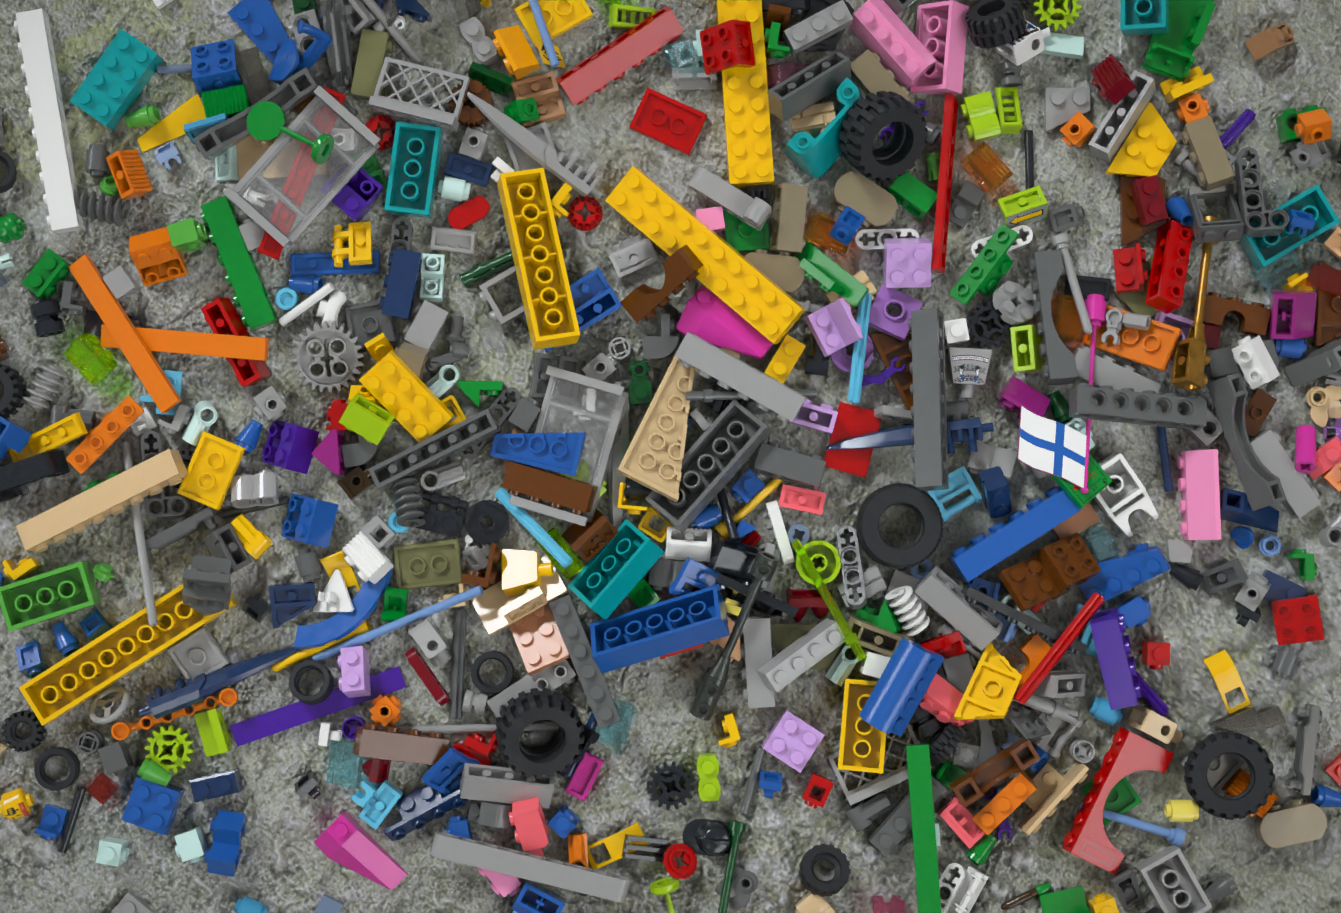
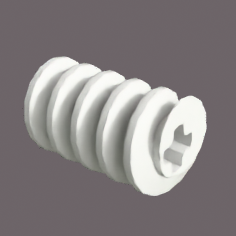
M911 586L896 588L885 596L886 600L893 599L889 604L890 608L897 606L893 613L895 615L902 614L898 621H906L902 628L903 630L910 629L906 634L907 636L919 634L929 625L930 619L926 616L925 610L921 608L922 605L920 601H917V596L913 593Z

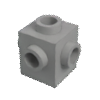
M1300 141L1295 144L1297 149L1290 152L1292 162L1300 172L1307 168L1309 171H1312L1322 166L1320 161L1331 156L1324 141L1307 145Z
M267 385L249 398L255 406L253 411L260 419H272V421H275L284 414L282 410L287 408L284 404L286 401L285 397L279 390L275 391L272 385Z

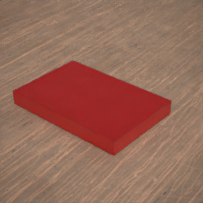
M647 87L629 129L689 156L708 115Z
M839 402L837 418L828 445L856 436L877 432L881 419L876 418L872 410ZM873 448L826 450L824 461H826L827 468L865 478Z

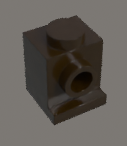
M357 466L337 482L351 500H355L375 484L368 468H362L361 466ZM355 477H359L361 480L357 486L353 483Z

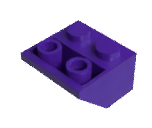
M345 162L320 191L325 194L349 165ZM360 168L333 198L332 202L355 222H360L373 207L384 187L363 168Z
M280 420L272 421L261 461L307 474L313 456L311 453L315 449L319 431Z

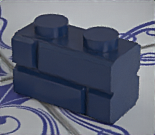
M996 466L980 471L979 479L982 499L990 518L994 519L1009 514L1012 511L1009 485L1001 467Z
M239 768L190 780L194 802L239 793L244 790Z

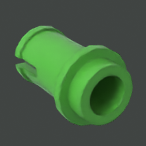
M939 153L926 154L924 161H927L928 181H936L939 178L940 155Z

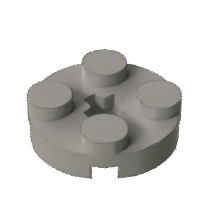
M1006 281L994 291L995 310L999 309L1002 313L1000 317L1006 323L1018 326L1033 317L1034 303L1032 300L1033 294L1030 289L1024 288L1018 283Z

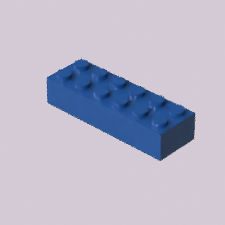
M1054 486L1044 492V498H1035L1025 504L1027 507L1025 510H1016L1007 516L1008 521L1004 523L997 522L989 527V533L986 535L978 534L970 539L969 542L971 544L967 547L959 546L951 551L952 556L948 560L961 581L969 582L1078 513L1082 508L1079 509L1060 486Z
M717 585L613 616L606 620L590 623L592 657L602 674L730 635L725 601Z

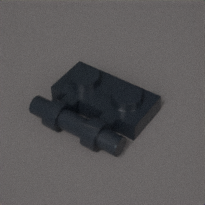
M425 491L423 500L430 501L431 505L430 508L422 507L420 511H424L425 515L419 519L426 520V523L416 528L460 538L465 516L456 514L458 508L467 509L468 501L460 500V497L443 496L440 495V492L436 491L433 493ZM438 504L450 506L449 513L437 510Z

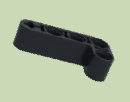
M64 451L44 452L0 467V494L44 478L69 473Z

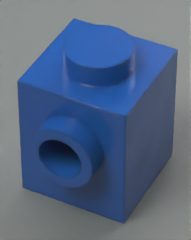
M1134 595L1115 607L1118 608L1119 614H1124L1125 628L1127 629L1133 626H1142L1148 621L1147 617L1152 615L1149 611L1151 608L1149 602L1145 597L1141 598L1139 595Z

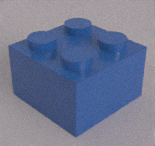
M138 776L121 820L165 835L171 830L185 789L169 783L165 787L140 779L141 776Z

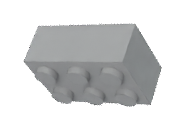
M1172 844L1134 866L1161 913H1205L1213 908L1180 848Z

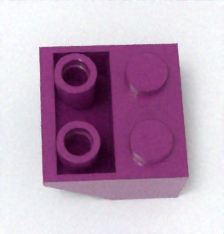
M1271 290L1269 305L1271 312L1267 331L1271 339H1299L1314 336L1317 292Z
M1015 376L1009 377L996 398L1000 402L999 406L1008 412L1012 410L1019 414L1017 416L1018 419H1020L1021 406L1043 417L1050 403L1049 398Z

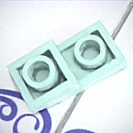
M422 254L420 301L443 302L445 254Z

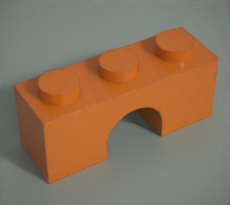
M1032 633L1018 648L1026 658V666L1019 672L1022 676L1019 689L1051 649L1037 634Z
M1021 771L972 820L989 835L1038 786Z

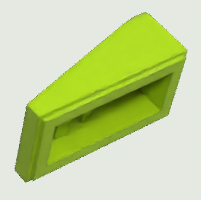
M612 4L609 8L608 28L630 30L638 25L635 24V13H639V24L644 21V14H648V17L656 13V9ZM618 12H620V22H617ZM626 12L630 13L629 23H626Z
M996 87V115L1000 124V135L1019 134L1022 129V118L1018 88ZM1001 96H1013V99H1002ZM1002 105H1013V107H1003ZM1004 114H1014V116H1004Z

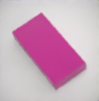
M586 751L583 760L578 763L564 792L585 801L604 760Z

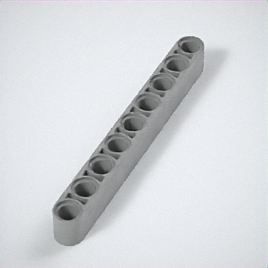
M435 832L430 855L437 858L622 903L626 902L631 879L624 876L445 832Z

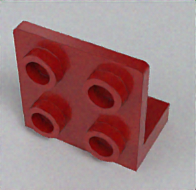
M729 20L700 31L706 75H711L734 66L746 68L756 66L749 21Z
M1318 593L1308 594L1306 597L1271 602L1278 645L1325 639Z

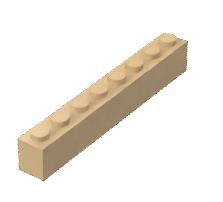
M167 449L17 525L16 528L25 550L40 553L47 550L48 545L52 543L57 544L67 540V536L72 533L78 534L85 531L86 526L90 524H98L105 521V517L110 514L116 515L125 510L124 507L130 504L136 505L143 502V498L148 495L153 496L163 491L162 488L168 485L179 484L182 482V478L188 476V472L179 451Z

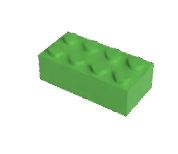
M80 561L0 587V606L8 632L23 629L102 603L89 561Z

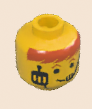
M22 788L3 793L0 800V814L2 817L14 821L28 816L31 813V806H34L32 794L27 793Z

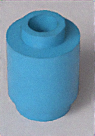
M1097 696L1093 699L1088 710L1089 713L1093 714L1092 717L1110 726H1113L1115 723L1119 724L1124 714L1121 711L1122 708L1111 710L1109 700Z
M244 896L243 900L238 898L233 911L237 913H267L269 907L264 906L265 903Z

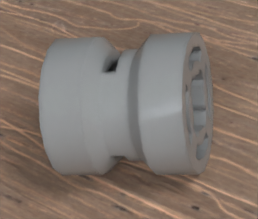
M616 337L609 343V353L613 359L622 361L629 357L631 347L628 340L623 337Z
M467 689L462 711L468 713L474 711L477 715L484 716L489 694H475L474 691Z
M1075 739L1069 745V754L1073 759L1081 763H1087L1094 758L1095 749L1090 742L1084 739Z

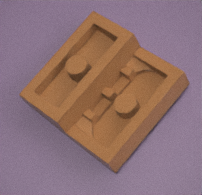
M554 71L513 82L512 87L516 100L534 98L540 117L537 121L524 123V128L527 129L543 122L548 123L566 118Z

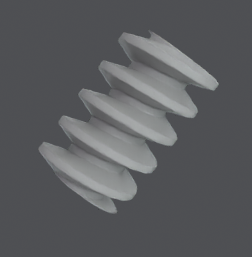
M48 363L49 366H40L45 373H36L40 381H32L31 383L35 389L27 388V392L31 396L22 397L26 403L43 412L45 411L42 408L49 409L51 407L47 400H55L51 392L59 393L60 391L56 385H64V381L60 377L68 378L69 376L68 373L51 363Z

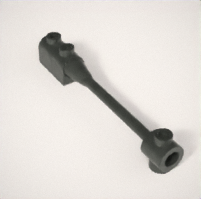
M758 552L750 570V574L755 577L725 648L712 667L707 668L691 705L690 713L701 720L709 721L714 713L728 680L730 656L763 581H771L780 561L776 556L768 552Z

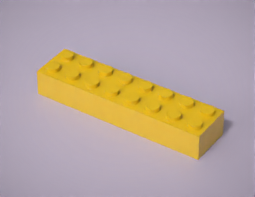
M544 168L501 173L497 186L533 350L576 344L580 337V330Z

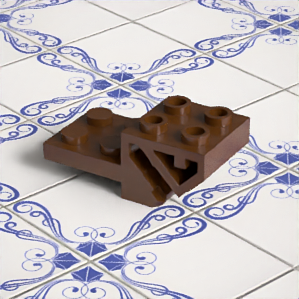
M1077 532L1043 547L1035 556L1001 570L998 576L1019 610L1024 612L1047 600H1054L1065 595L1070 590L1069 585L1083 584L1096 576L1101 571V568Z

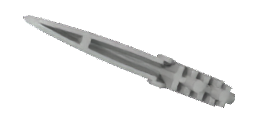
M467 93L468 98L531 158L563 182L569 184L582 196L586 197L591 193L600 199L604 192L595 186L600 180L594 177L600 168L596 163L592 162L586 171L583 169L584 167L576 163L582 155L577 149H574L569 157L563 152H559L557 155L554 148L519 123L474 94Z
M614 382L615 385L623 387V382ZM605 393L607 400H596V408L607 409L605 415L609 416L615 395ZM629 394L608 464L610 523L616 529L621 526L624 509L618 508L620 482L625 483L627 477L616 471L629 447ZM596 422V430L605 431L607 423Z

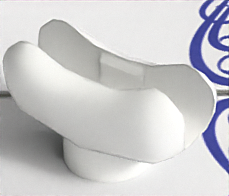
M335 291L329 295L328 301L320 300L316 316L323 318L322 326L324 320L327 321L328 326H331L333 321H336V327L339 328L338 314L341 306L346 301L345 293Z

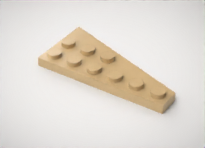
M674 356L616 472L677 503L688 425L687 419L690 409V400H685V392L692 391L695 367L691 365L688 368L678 362L679 358Z

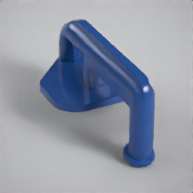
M300 20L297 29L298 33H305L316 39L300 58L296 41L288 39L276 55L269 80L281 85L286 79L305 67L310 69L331 45V35Z

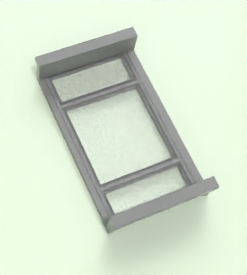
M320 85L313 91L316 96L287 128L314 142L324 133L332 135L334 147L329 158L323 164L313 162L311 159L312 146L282 133L232 189L228 186L223 192L224 195L283 247L287 244L291 246L380 147L378 142L381 139Z
M548 365L546 374L551 376L534 433L586 432V438L577 476L543 468L539 469L596 485L598 489L591 512H584L583 515L570 512L571 508L563 506L562 509L549 506L550 502L543 499L541 503L529 500V495L521 493V496L511 495L509 504L586 526V523L592 522L629 393L624 392L625 387Z

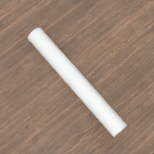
M327 283L279 319V323L285 326L332 292L335 289L333 284Z

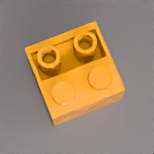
M519 25L498 29L493 32L495 39L492 41L499 56L505 57L503 62L510 77L514 75L518 81L541 69Z

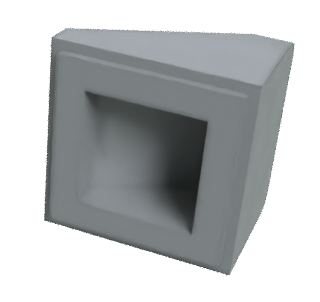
M1167 539V561L1191 563L1190 541Z

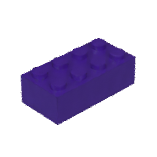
M1118 608L1098 611L1090 619V626L1110 709L1115 710L1138 705V698L1142 697V689L1139 678L1134 677L1136 676L1134 656L1129 657V654H1131V643L1129 635L1124 636L1126 632L1124 614H1119Z

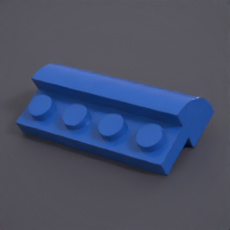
M599 267L570 284L580 332L622 307ZM555 347L544 348V349H545V351H546V353H547L548 351L552 350V349L555 348Z
M902 637L859 716L868 724L884 733L890 734L891 732L902 736L945 658L936 652L923 648L916 642Z

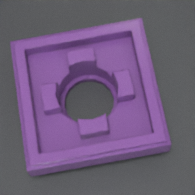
M882 284L870 308L869 326L904 342L909 332L908 321L911 318V311L920 310L923 302L894 288H886ZM893 304L900 309L902 308L901 315L898 317L888 315L886 312L887 305Z

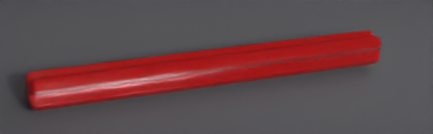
M1096 592L1093 593L1014 695L1016 701L1024 705L1104 603L1105 598Z

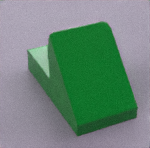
M457 381V385L480 409L482 391H485V395L498 396V392L504 390V383L502 381Z
M884 600L879 613L877 608L869 605L856 611L855 617L893 633H900L902 630L898 616L893 613L894 607L890 608L889 606L891 600Z

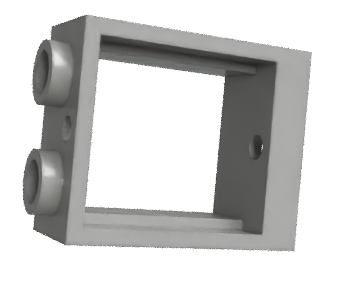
M515 266L479 286L482 292L478 294L485 305L489 303L493 311L489 312L496 324L500 322L502 326L523 316L525 312L524 307L521 306L503 317L488 289L516 274Z

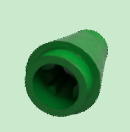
M985 833L970 849H967L968 852L965 856L980 867L982 863L985 864L997 841L996 838L991 834L987 835Z

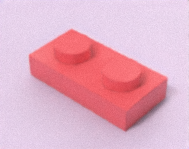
M1337 435L1316 449V469L1308 473L1314 480L1341 462V440Z
M782 484L778 506L822 515L826 493Z

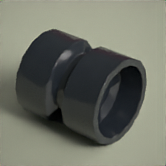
M58 300L43 301L32 304L29 307L32 319L36 320L34 324L36 337H49L66 331L63 319L59 318L61 309Z
M918 705L909 721V724H913L912 731L918 740L930 736L943 727L942 723L933 714L923 709L920 705Z

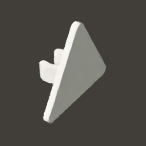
M336 569L323 592H319L317 604L313 608L314 612L336 613L354 611L340 570Z

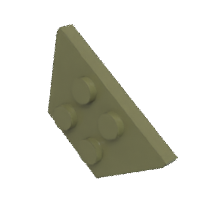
M771 624L772 644L777 654L818 624ZM838 624L844 633L847 624ZM841 645L809 669H830Z

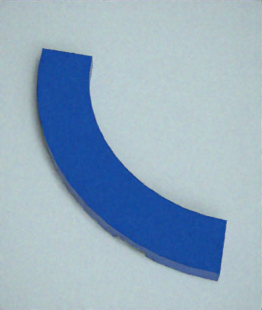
M392 569L376 584L369 580L367 582L364 581L361 589L352 600L353 612H339L319 623L299 625L297 627L294 647L296 649L321 647L334 640H340L358 628L377 607V602L382 593H385L386 587L389 584Z

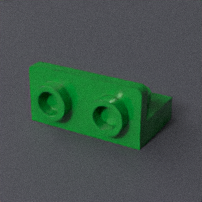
M48 248L22 284L35 293L38 298L46 300L56 292V286L60 280L63 281L69 275L70 270L68 267L71 264Z

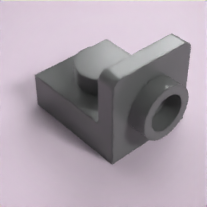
M1072 203L1048 211L1055 233L1085 224L1086 214L1084 208L1079 206V203Z
M64 281L60 307L66 309L67 314L80 316V313L86 312L88 308L76 305V301H79L81 293L80 288H78L79 285L74 282Z

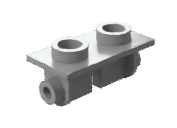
M704 67L672 68L673 90L717 89V73L706 75Z

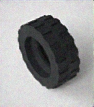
M831 844L815 845L812 849H809L799 864L800 870L798 873L801 883L805 886L804 888L813 895H819V897H829L837 894L848 881L851 870L849 869L850 863L845 853L843 854L841 849ZM827 860L833 864L835 875L831 880L822 881L816 877L814 865L817 861Z

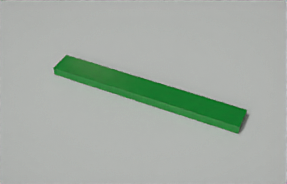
M929 744L905 745L918 913H941Z

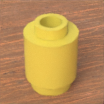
M1191 799L1169 800L1168 804L1164 805V815L1170 822H1193V820H1198L1199 806L1192 802Z

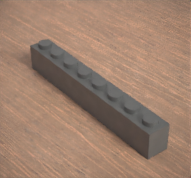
M937 308L911 311V318L908 321L909 330L912 332V340L909 341V350L912 353L910 373L913 375V384L910 385V393L913 397L911 416L914 419L911 436L915 445V450H912V460L915 463V472L912 474V480L916 488L921 491L949 489L944 314Z

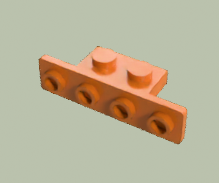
M127 396L112 412H108L101 419V423L96 428L91 429L85 435V439L66 457V460L80 474H83L144 413V409L131 396Z

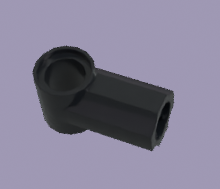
M811 332L809 354L806 356L805 374L827 377L829 357H824Z

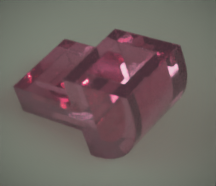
M784 62L767 66L768 89L775 87L811 64Z

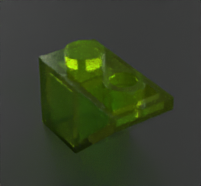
M553 527L547 533L573 559V562L567 568H564L539 542L538 544L553 565L568 580L582 569L584 565Z

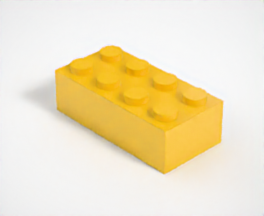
M845 679L838 770L883 774L886 733L871 726L859 716L877 681Z

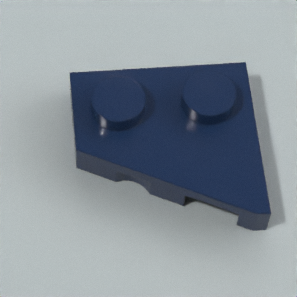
M1265 570L1262 575L1271 584L1263 597L1271 610L1272 601L1304 597L1308 590L1269 570Z
M315 582L269 586L273 629L280 627V625L317 604Z

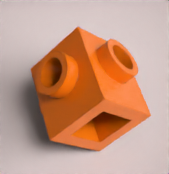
M1200 93L1186 94L1178 101L1179 109H1176V113L1180 122L1184 121L1187 124L1209 116L1207 112L1210 111L1206 98L1202 99Z
M389 693L383 697L380 694L371 702L373 707L369 710L372 713L370 717L377 725L380 726L382 724L385 727L390 724L393 726L402 718L400 715L404 710L401 706L402 702L395 695L391 696ZM382 707L388 708V715L381 711Z

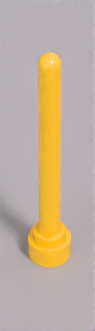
M775 478L772 479L748 503L733 515L735 525L783 481ZM725 520L723 522L720 521L714 528L723 538L728 539L729 534Z
M366 619L358 628L340 640H334L321 647L304 649L272 665L271 669L274 672H278L350 637L372 630Z

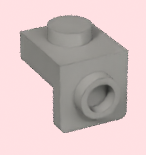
M180 404L172 423L159 419L158 424L163 425L162 430L175 435L176 431L183 433L193 416V408Z

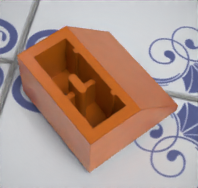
M167 227L129 237V253L145 287L188 275L183 253L172 247Z

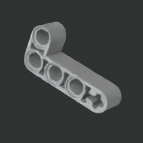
M701 166L698 167L687 184L690 189L717 206H722L723 210L758 231L762 229L772 213V207L762 199L757 197L753 199Z

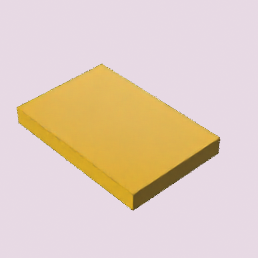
M538 0L551 40L594 17L585 0ZM529 1L514 10L537 49L535 41L542 42Z
M203 431L187 468L188 476L183 478L177 493L220 510L246 448Z

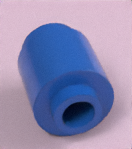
M1303 338L1273 339L1276 355L1279 357L1300 359L1301 355L1306 353L1307 343L1304 342Z
M708 504L691 523L693 529H708L718 525L719 521L723 520L717 504Z

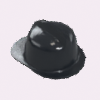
M695 819L684 828L682 834L683 843L689 846L695 854L724 856L729 853L732 836L728 829L729 824L718 820Z

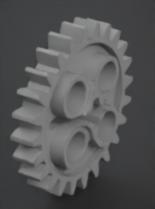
M324 320L323 326L320 327L315 322L314 329L309 326L306 327L307 334L304 332L299 333L302 340L295 339L294 341L298 347H294L291 352L297 354L291 358V361L297 362L293 366V370L300 369L297 377H305L304 385L312 382V390L318 385L320 386V392L324 390V387H328V391L331 393L334 386L338 391H341V384H344L347 388L349 387L348 379L356 381L353 373H361L357 366H363L364 361L358 358L364 357V352L358 350L363 345L361 343L355 344L358 340V335L351 337L352 329L346 332L343 331L344 324L337 328L336 321H333L332 325L328 326L327 321ZM326 337L329 341V356H333L330 360L331 376L327 375V359L323 357L326 352L324 342ZM339 340L344 344V348L337 350L332 346V342ZM318 342L322 349L314 351L310 348V343ZM341 362L346 366V369L344 371H337L334 368V364ZM320 364L324 370L316 373L312 370V365Z

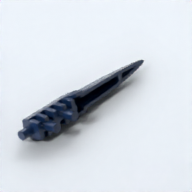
M980 417L947 421L948 455L955 454V442L962 443L968 441L969 452H977V440H983V432L994 431L993 423L981 424ZM914 425L856 436L830 444L826 447V450L914 445L911 436V429Z
M291 647L247 659L206 675L203 673L196 676L193 681L191 678L187 679L188 685H185L182 678H178L175 681L177 688L175 690H171L170 686L165 688L166 693L164 694L162 687H156L154 689L155 697L152 698L151 694L148 695V705L139 708V713L141 717L152 713L155 719L189 707L204 701L215 692L271 667L296 653L299 649Z

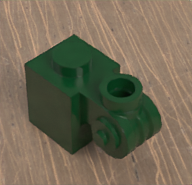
M646 359L641 361L631 360V364L628 367V373L631 374L633 382H629L631 406L648 405L653 399L651 380H647L650 366Z

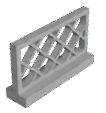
M385 57L374 95L370 96L368 104L376 112L457 132L460 124L458 119L471 79L467 76ZM390 64L399 66L402 71L391 78L387 73ZM413 70L420 71L422 77L411 83L406 74ZM435 75L440 76L443 82L432 88L428 79ZM404 76L409 85L397 91L393 82ZM456 80L462 81V88L452 93L448 85ZM425 81L430 90L418 96L414 87ZM391 84L395 93L388 97L380 96L382 88ZM446 86L451 95L439 101L435 92ZM412 89L416 98L409 102L403 101L400 95ZM432 94L437 103L431 107H425L421 100ZM454 100L456 103L454 114L445 112L442 105Z
M908 723L907 725L910 733L907 742L894 738L896 734H893L892 737L886 735V738L891 739L887 752L885 751L884 766L888 756L901 761L898 769L894 771L883 768V771L889 773L883 776L879 774L875 780L865 778V772L859 776L847 770H838L834 758L839 757V751L827 756L850 806L908 780L907 765L901 767L903 761L907 762V759L904 758L906 747L902 757L891 754L889 751L893 741L904 745H912L910 744L912 737L915 745L920 744L912 731L911 724ZM839 771L845 773L844 778H842ZM848 774L860 779L858 787L851 791H848L845 785ZM862 780H865V781L868 782V783H866V784H864V785L861 786Z

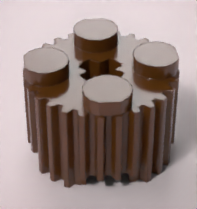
M471 80L467 93L474 94L494 107L495 104L489 89L485 85L483 86L481 82ZM461 82V85L457 84L458 87H454L451 90L452 93L459 91L462 88L463 82ZM466 93L458 122L461 126L465 125L466 128L468 126L470 128L474 126L481 128L482 125H486L485 122L489 121V119L476 105L474 108L467 106L471 100ZM451 100L448 106L450 112L454 114L456 103L454 100Z

